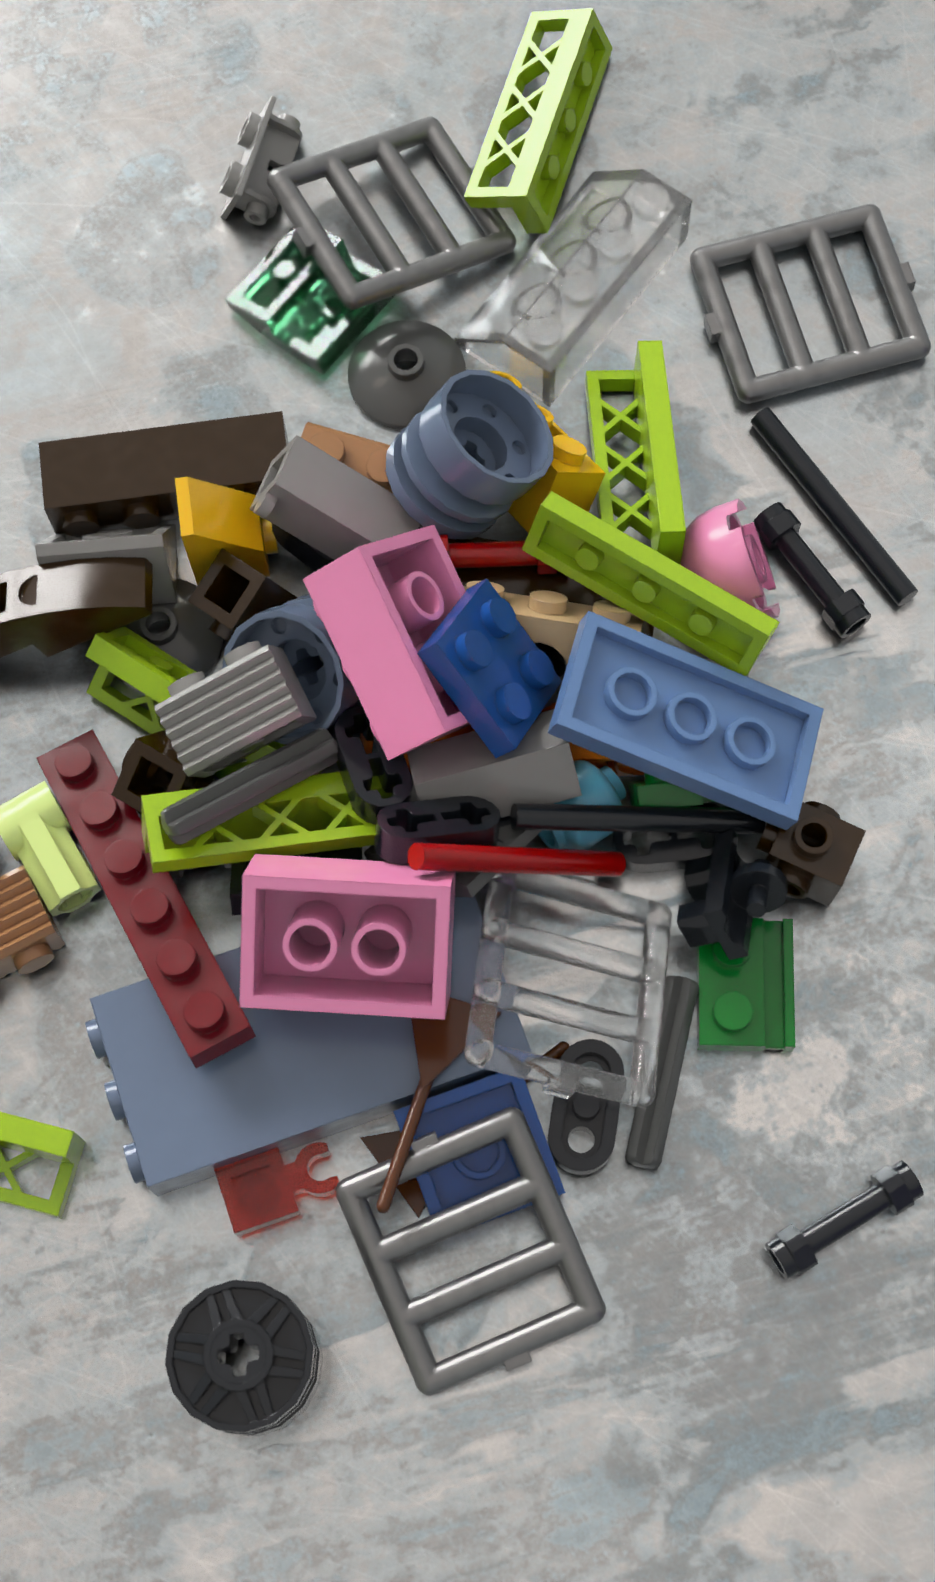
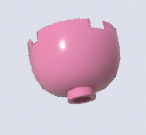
M738 498L716 506L697 516L686 528L680 565L774 619L778 618L780 614L779 603L767 606L763 588L771 590L776 588L759 533L754 522L742 526L736 515L737 512L747 509L745 504Z

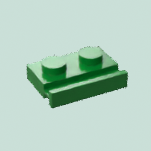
M753 918L749 951L746 957L729 960L719 942L697 947V983L699 986L697 994V1050L763 1051L768 1049L793 1052L795 1048L793 919L764 921V918Z

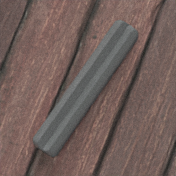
M317 728L164 808L160 813L161 825L174 844H184L335 764L338 760L339 746L327 729Z
M669 975L664 979L625 1155L626 1162L644 1169H657L663 1157L699 989L698 983L687 977Z

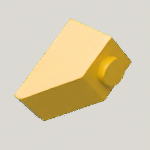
M191 477L175 478L181 538L197 585L222 548L266 577H269L268 554L279 553L278 541L273 534L272 523L250 510L256 495Z

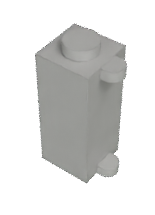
M298 435L271 461L250 508L256 515L270 521L334 560L358 546L416 530L420 523L407 514L393 493Z
M554 709L541 712L517 748L498 758L493 756L476 731L432 742L407 752L413 785L410 802L474 796L493 803L499 809L501 818L510 816L511 807L514 803L553 804L582 796L569 742L548 734Z

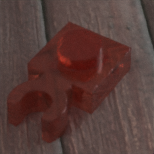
M317 1142L304 1147L297 1155L295 1162L285 1165L281 1151L277 1147L214 1169L234 1234L237 1237L300 1215L301 1212L295 1197L296 1195L307 1192L312 1196L326 1197L335 1193L336 1186L340 1182L338 1176L329 1177L323 1181H316L309 1175V1168L315 1160L331 1155L327 1143Z

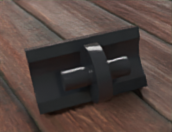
M734 830L715 834L712 855L686 861L684 878L686 888L694 902L679 905L677 915L678 927L691 948L719 942L729 960L748 956L753 917H761L765 913L779 909L785 903L788 894L787 877L780 869L771 865L766 859L761 858L754 860L753 863H746L740 858L736 850L738 837Z

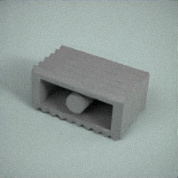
M252 641L226 654L224 661L227 667L207 678L202 671L184 676L168 686L167 689L171 697L155 705L154 709L160 717V723L166 729V735L171 740L172 748L176 751L177 758L182 763L183 771L188 777H209L215 772L223 770L228 765L234 764L249 754L258 751L260 748L268 746L271 742L279 740L294 730L303 727L305 724L313 722L317 718L283 648L269 644L262 647L259 641Z

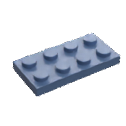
M588 611L580 620L548 734L788 830L799 819L823 708Z

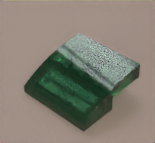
M293 226L225 300L233 311L257 331L299 361L324 375L394 296L355 310L346 308L313 256L304 258L293 241L295 227ZM325 230L357 283L384 273L351 256L343 239Z

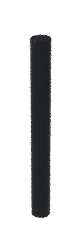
M769 407L759 411L750 422L896 604L902 606L910 601L918 593L917 588Z
M514 803L510 812V823L513 830L721 833L734 830L735 833L762 834L766 824L765 821L730 807Z

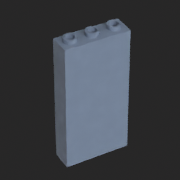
M475 895L472 898L455 897L450 997L501 1012V1016L433 1081L428 1098L520 1065V1068L527 1067L531 1064L532 1051ZM241 947L215 955L214 958L240 1004ZM149 978L90 998L95 1019L85 1022L89 1040L97 1059L108 1057L114 1080L104 1083L107 1099L116 1121L124 1118L127 1119L133 1139L132 1143L123 1146L125 1158L135 1184L146 1181L147 1187L156 1196L394 1113V1110L411 1105L420 1080L411 1018L242 1008L256 1037L196 1069Z

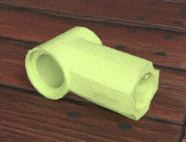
M43 781L0 805V836L17 862L21 860L52 916L55 917L59 914L71 913L86 905L96 893L101 891V888L82 851H79L69 833L73 829L47 783Z

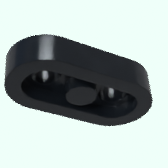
M586 1039L574 1043L563 1053L558 1065L548 1132V1146L554 1162L566 1172L576 1175H587L601 1169L610 1159L615 1144L624 1081V1065L618 1052L612 1046L600 1040ZM587 1066L597 1068L602 1074V1082L596 1087L582 1085L577 1076L582 1068ZM576 1131H585L591 1135L594 1145L585 1153L575 1152L568 1144L569 1136Z

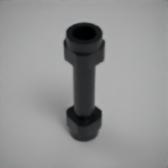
M777 502L766 508L755 518L753 522L762 543L769 551L779 549L825 607L821 617L832 631H836L843 639L858 631L868 622L871 614L864 607L865 602L854 589L844 592L798 534L801 523L790 509H786L781 502Z
M902 1160L891 1167L887 1165L870 1176L874 1184L872 1187L802 1230L791 1224L776 1233L775 1238L767 1242L765 1247L783 1277L789 1279L797 1273L801 1275L816 1266L818 1261L814 1254L887 1209L898 1215L913 1206L914 1201L922 1197L924 1192L911 1168Z

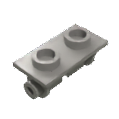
M274 96L270 97L259 115L250 111L243 124L237 144L245 147V151L240 163L232 160L219 190V193L228 196L220 217L224 220L227 219L234 207L245 211V219L255 225H264L267 219L275 216L278 200L267 183V176L270 172L267 170L268 165L277 168L292 163L303 135L299 129L300 121L294 116L281 114L277 117L271 114L277 99Z

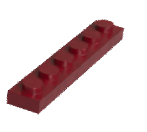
M93 729L37 757L36 759L195 1068L201 1067L256 1037L169 871L153 873L150 853H145L142 821L135 808L111 795L118 776Z

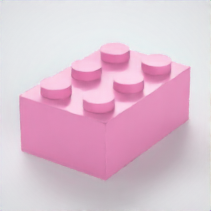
M434 524L358 546L303 578L313 600L315 612L330 636L341 660L342 669L346 677L351 681L369 719L371 731L379 741L388 761L470 725L417 654L466 592Z
M254 854L242 874L239 1007L445 1020L451 994L456 872L413 870L409 865H398L388 861Z

